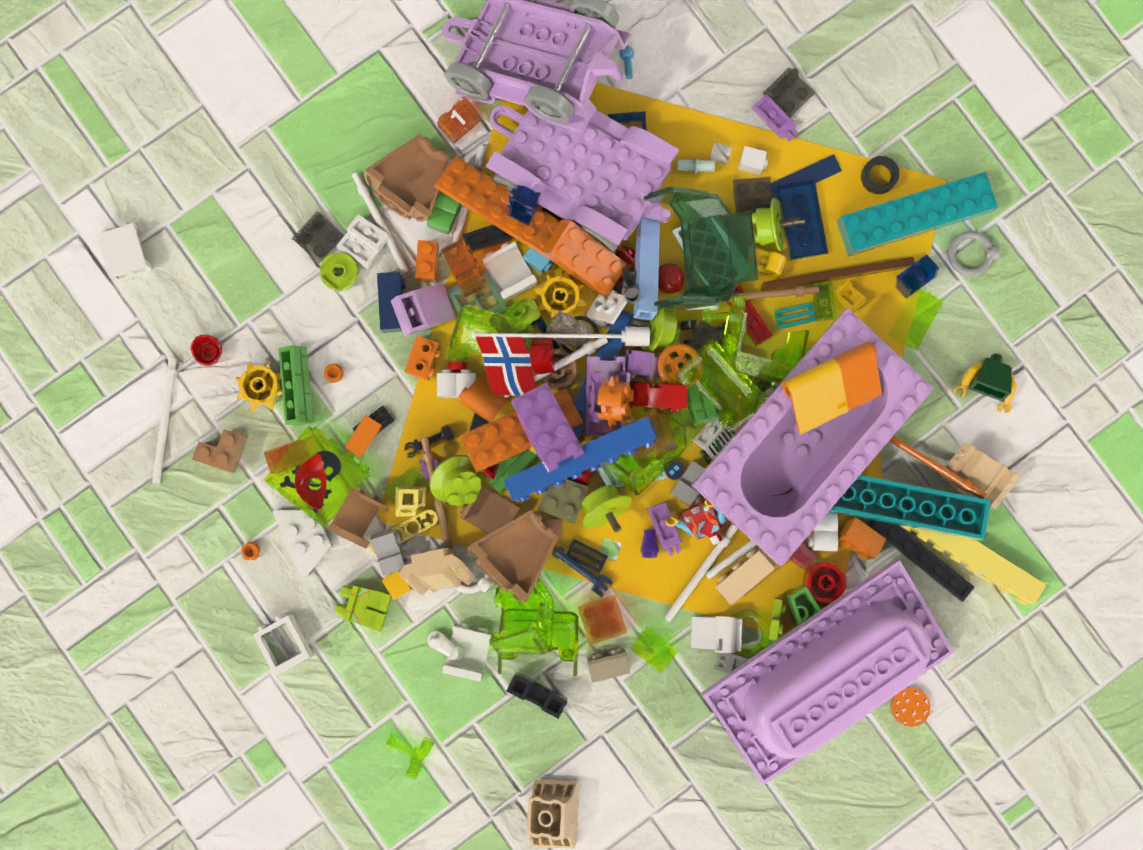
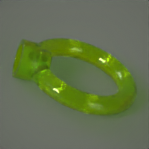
M743 610L730 616L737 617V619L749 618L754 620L760 626L762 633L758 644L751 649L736 651L734 654L742 657H752L766 648L769 641V628L766 621L759 614Z

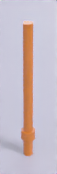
M893 435L889 440L895 446L961 486L963 491L970 492L980 499L986 497L987 493L974 486L973 482L961 478Z

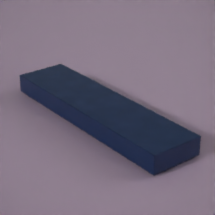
M833 154L770 183L766 187L771 197H776L779 201L781 200L779 189L811 183L813 185L842 170Z

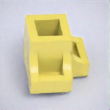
M396 486L395 516H415L418 507H425L426 487Z

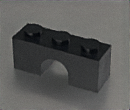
M517 671L506 692L523 701L527 700L534 703L542 711L557 719L561 716L568 702L567 697Z

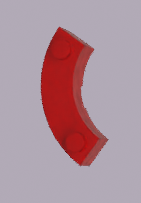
M630 381L628 383L630 384V390H634V399L630 401V408L632 406L668 408V412H680V408H687L686 384L655 383L654 387L651 386V383Z

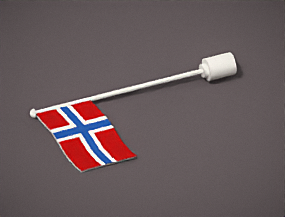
M625 327L621 334L475 333L473 331L471 337L473 339L476 337L483 355L487 380L493 394L521 396L537 388L530 364V355L523 337L621 338V342H625V346H649L650 329L649 327Z

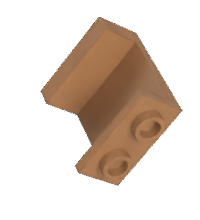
M481 485L476 501L472 504L463 505L459 513L462 514L461 519L490 534L513 521L520 508Z
M352 488L328 529L336 535L367 549L370 541L365 539L363 535L379 508L389 511L390 508L384 505L385 500L375 495L372 498L370 497L371 493L362 488L359 491Z

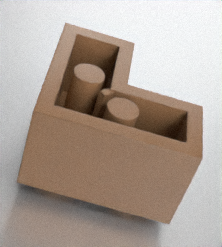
M223 429L217 447L198 441L192 460L235 473L248 437Z

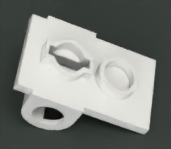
M612 290L608 296L598 295L586 315L594 323L607 329L608 323L614 324L627 304L625 296Z
M716 616V618L692 617L691 648L715 649V652L718 653L742 651L743 619L727 616Z

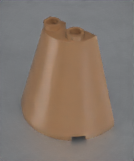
M420 134L368 167L364 173L367 185H372L374 195L385 206L406 219L416 218L417 222L426 221L431 215L439 192L435 188V183L447 168L450 157L444 150L434 149L431 146L432 142Z
M531 510L468 547L469 554L471 556L475 555L473 561L499 588L506 593H514L512 597L522 603L528 600L558 540V537L555 535L556 531L550 525L544 526L541 523L542 517L536 511L532 512Z

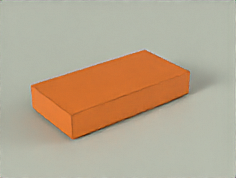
M365 415L345 445V448L362 458L382 428V425Z

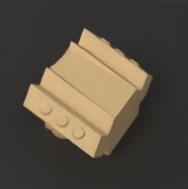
M963 442L945 467L961 478L970 480L974 483V486L987 493L984 499L991 500L990 509L992 510L998 507L1020 478L1016 472L1009 470L1005 465L996 462L984 452L976 450L973 445ZM942 474L939 475L949 486L963 495L978 498L970 492L963 491L961 486Z
M449 548L410 555L412 563L404 565L399 572L404 581L422 596L427 588L435 593L437 590L449 587L457 589L461 581L469 586L475 577L465 564L456 557L455 549Z
M535 779L531 797L528 798L527 834H530L529 841L532 847L575 849L578 840L576 836L579 804L577 795L580 789L578 781Z

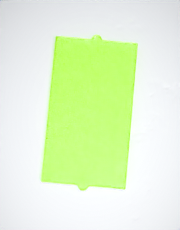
M915 287L889 336L899 340L902 345L906 344L918 350L943 301L932 296L930 292L926 293Z

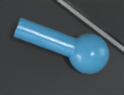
M626 46L624 50L620 49L619 55L624 60L625 78L632 79L631 59L634 57V50L632 47Z

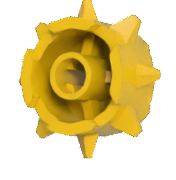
M568 272L563 277L553 278L549 274L546 275L547 282L544 288L535 289V292L541 296L542 301L539 311L545 310L551 315L553 323L558 318L565 317L573 321V313L577 307L586 305L579 298V291L584 285H576L571 279L569 280ZM558 294L565 296L563 301L556 300Z
M268 360L263 366H254L250 362L247 363V371H244L241 377L235 378L239 382L238 387L241 391L236 398L237 400L245 399L251 402V411H255L258 406H268L271 410L274 409V403L282 395L281 372L276 373L270 370V361ZM264 384L263 388L261 389L258 388V385Z

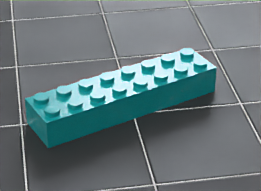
M985 171L843 215L837 220V225L849 257L991 213L998 205Z
M859 475L829 511L979 541L985 540L991 500Z

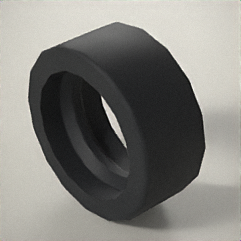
M887 156L872 158L861 172L863 186L873 194L887 193L897 184L900 171L898 165ZM882 165L890 171L891 179L886 185L879 186L870 179L869 172L873 166Z

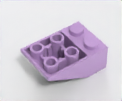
M443 283L398 295L391 300L404 337L457 319Z

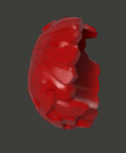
M672 263L661 265L658 274L659 290L668 294L679 292L685 282V275L682 269Z
M201 334L195 337L191 343L192 357L197 363L203 366H212L218 363L222 355V345L217 338Z

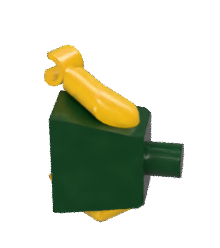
M992 354L990 358H985L982 362H977L971 366L961 379V385L953 389L955 394L957 389L961 388L962 394L960 397L966 394V386H969V390L1001 401L997 404V411L1001 412L1005 405V413H1009L1012 410L1010 401L1013 400L1017 383L1012 374V368L1002 363V356L1000 354Z

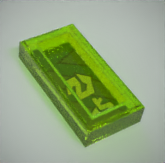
M832 281L813 283L812 286H819V293L813 294L816 322L835 320L836 312Z

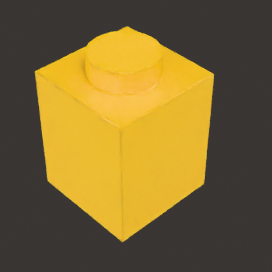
M401 570L385 575L386 578L382 580L394 600L412 590L399 575Z

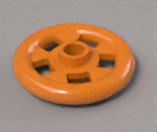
M676 343L666 347L661 352L657 368L664 383L686 384L687 388H690L700 379L703 371V362L701 356L693 347L683 343ZM676 351L679 357L672 360L670 354ZM686 353L692 357L690 362L684 357ZM678 363H682L684 368L680 369ZM671 364V373L666 372L665 365ZM690 366L695 368L693 376L688 374ZM676 375L683 376V381H675Z

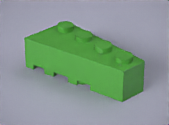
M800 585L785 595L795 627L821 610L806 586Z

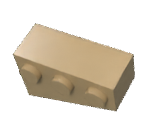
M757 546L751 549L742 561H737L731 567L732 570L728 574L723 573L717 579L718 583L715 588L732 605L772 572L777 563Z

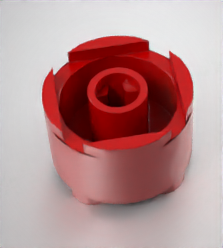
M818 562L808 566L803 575L802 583L803 586L808 588L815 600L833 602L844 593L846 577L836 565ZM821 580H827V584H821Z

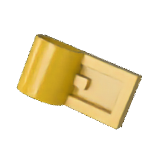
M753 246L750 247L746 257L749 267L776 278H780L787 258L782 254L776 252L769 253Z

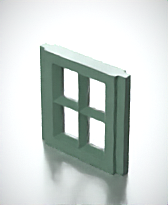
M487 270L447 290L468 331L508 309Z

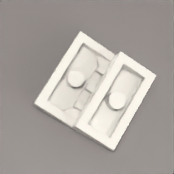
M358 214L347 227L348 232L336 247L368 269L383 248L389 235Z

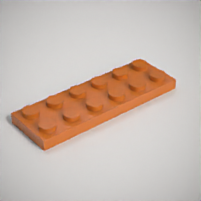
M566 388L554 393L553 395L571 429L582 425L583 421ZM516 411L460 436V440L477 473L533 447L521 426Z

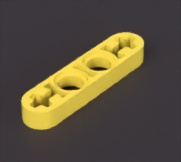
M426 510L394 527V530L401 534L403 543L435 526L439 521L438 514L435 510ZM427 513L430 515L434 514L433 523L431 524L428 521L423 524L425 528H422V524L417 518L420 517L421 520L427 518ZM410 522H415L418 525V530L415 533H411L408 530ZM370 542V550L372 551V553L375 554L373 546Z

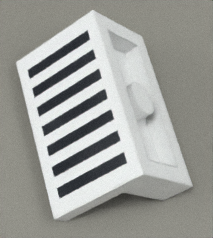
M718 414V418L713 422L707 423L694 437L693 441L714 460L719 454L715 440H719L723 449L738 430L731 420L722 414Z

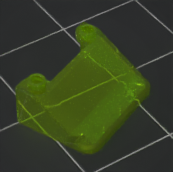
M464 306L459 311L445 359L448 362H464L468 352L483 356L476 337L475 339L471 337L473 331L475 333L534 334V329L529 323L473 306ZM523 337L529 353L533 337Z

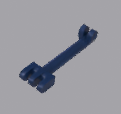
M558 545L552 555L557 559H561L592 582L594 585L591 590L600 597H603V592L598 589L601 587L607 591L609 588L603 584L604 581L612 585L613 581L603 573L599 578L564 553L565 549Z

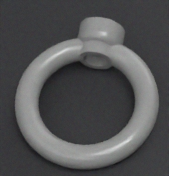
M975 231L963 232L957 235L948 248L950 265L955 271L965 276L982 274L990 267L993 261L999 260L1000 257L999 245H992L985 235ZM966 239L978 240L985 247V261L977 268H965L956 259V248Z

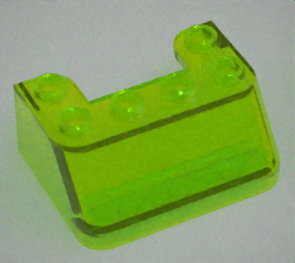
M713 339L708 340L683 364L677 375L680 382L685 386L692 387L696 384L699 392L704 393L709 398L710 404L720 410L718 415L720 426L731 433L754 416L761 393L719 344Z

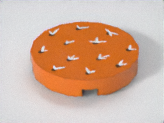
M907 687L896 694L890 704L892 715L896 721L905 726H919L927 720L930 714L931 705L929 698L924 692L914 687Z

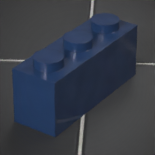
M400 272L377 273L380 330L383 333L402 332L391 300L403 294V289L406 288V279L402 277Z

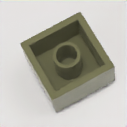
M565 479V484L555 487L554 484L548 486V491L544 492L538 510L574 524L588 487Z

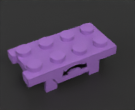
M587 356L586 435L604 436L623 427V421H617L616 426L612 423V426L609 427L608 420H600L598 413H602L601 405H597L599 387L604 386L602 381H610L611 376L615 379L616 375H618L619 382H630V373L625 372L624 356H613V360H600V357Z
M547 383L511 401L518 414L521 426L548 472L558 468L557 463L571 456L576 459L584 454Z

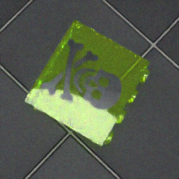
M308 426L263 480L327 530L352 488L357 490L363 481L371 475L368 471V466L362 462L358 464L354 461V456L347 450L341 451L338 448L339 444L333 439L327 440L324 438V433L317 427L313 429ZM316 454H320L322 457L327 481L326 494L320 510L304 502L297 494L294 486V478L300 466ZM318 478L311 479L309 481L310 489L318 490L321 487V481Z

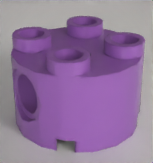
M626 350L625 372L630 373L631 379H638V376H643L645 381L656 382L657 378L660 379L657 368L660 355L657 358V355L654 353L632 350L631 354L630 350Z

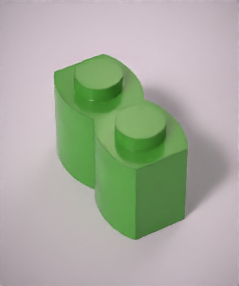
M440 191L435 200L431 215L426 220L427 226L450 235L462 204Z

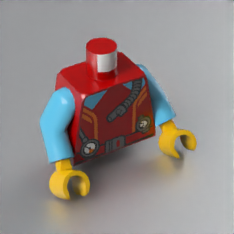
M706 498L685 509L679 514V517H677V513L674 511L670 513L671 518L665 517L668 526H677L695 536L698 540L708 536L712 545L723 540L718 531L726 524L727 517Z

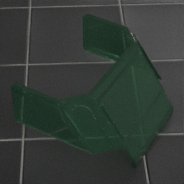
M671 186L650 192L647 196H644V201L669 204L680 219L687 289L683 296L656 301L654 306H659L660 309H690L716 306L730 300L737 287V283L759 280L752 211L730 214L718 194L695 189Z

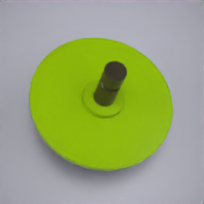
M659 300L658 312L653 320L631 319L630 326L649 327L650 329L649 346H640L642 351L651 353L656 347L666 348L671 345L675 337L677 328L676 314L674 311L664 309L662 302Z
M613 485L595 490L582 502V507L587 514L583 520L584 527L592 529L610 523L614 532H619L622 528L616 518L621 516L632 503L631 497L629 495H620Z

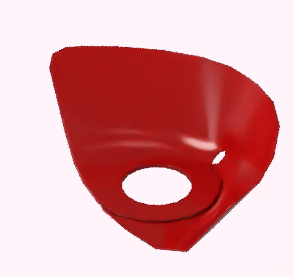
M316 454L300 466L294 478V486L297 494L304 502L319 510L324 502L327 481L322 457L320 454ZM318 478L321 481V487L318 490L310 489L309 481L311 479Z

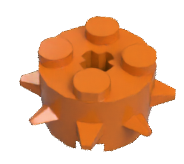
M616 375L615 379L611 376L610 381H602L604 386L599 387L597 405H601L602 413H598L600 420H608L609 427L612 426V423L616 426L617 421L625 422L630 420L632 415L630 401L634 399V390H630V384L619 382L618 375Z

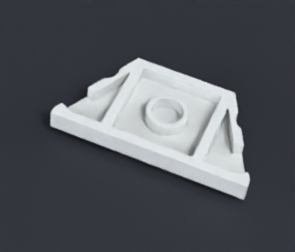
M312 510L272 511L302 577H308L312 569L332 546L318 513H314Z

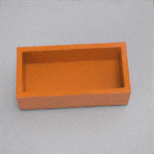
M561 220L541 251L593 292L603 296L609 295L621 276L623 268L627 266L623 260L571 220Z

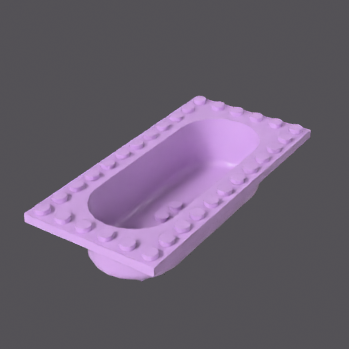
M848 308L839 315L783 381L864 342H869L877 350L876 359L882 395L800 435L796 425L792 401L787 398L780 383L691 485L779 566H783L933 390V387ZM793 488V490H792L791 492L787 493V494L778 495V494H782V493L788 491L789 489Z
M896 558L701 693L761 784L765 785L800 759L816 751L907 688L917 678L955 652L901 561Z

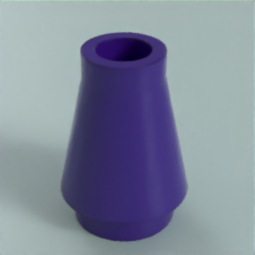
M654 529L644 530L640 549L643 558H657V553H659Z

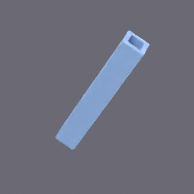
M645 217L636 227L635 286L640 291V299L634 303L633 318L653 320L658 312L660 221Z

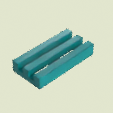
M812 302L774 311L778 330L815 322L816 317L812 309ZM808 308V311L784 317L779 316L780 314ZM807 315L810 316V318L795 321L787 324H781V321Z

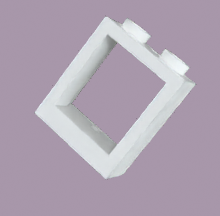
M284 613L274 619L275 623L270 626L266 623L258 627V632L253 634L274 676L313 656L292 614L286 616ZM286 623L302 653L278 666L263 635Z

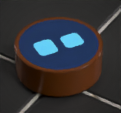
M670 461L666 464L664 471L667 478L677 480L683 475L684 467L678 461Z

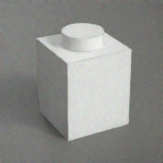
M745 146L738 170L760 175L762 170H766L768 164L767 152Z

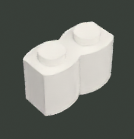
M442 370V373H437V397L460 398L459 395L465 387L468 389L476 380V373H472V370H461V373H453V370Z
M828 512L812 530L811 535L808 536V546L811 547L812 551H838V513Z

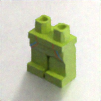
M356 584L353 586L343 585L340 596L349 598L347 605L338 602L334 613L342 616L343 620L360 624L379 632L382 631L387 616L386 612L392 599L390 593Z

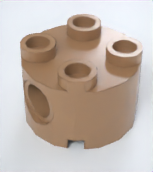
M554 350V363L570 354L562 350ZM573 361L540 380L543 384L547 383L551 390L559 391L568 388L576 379V362Z

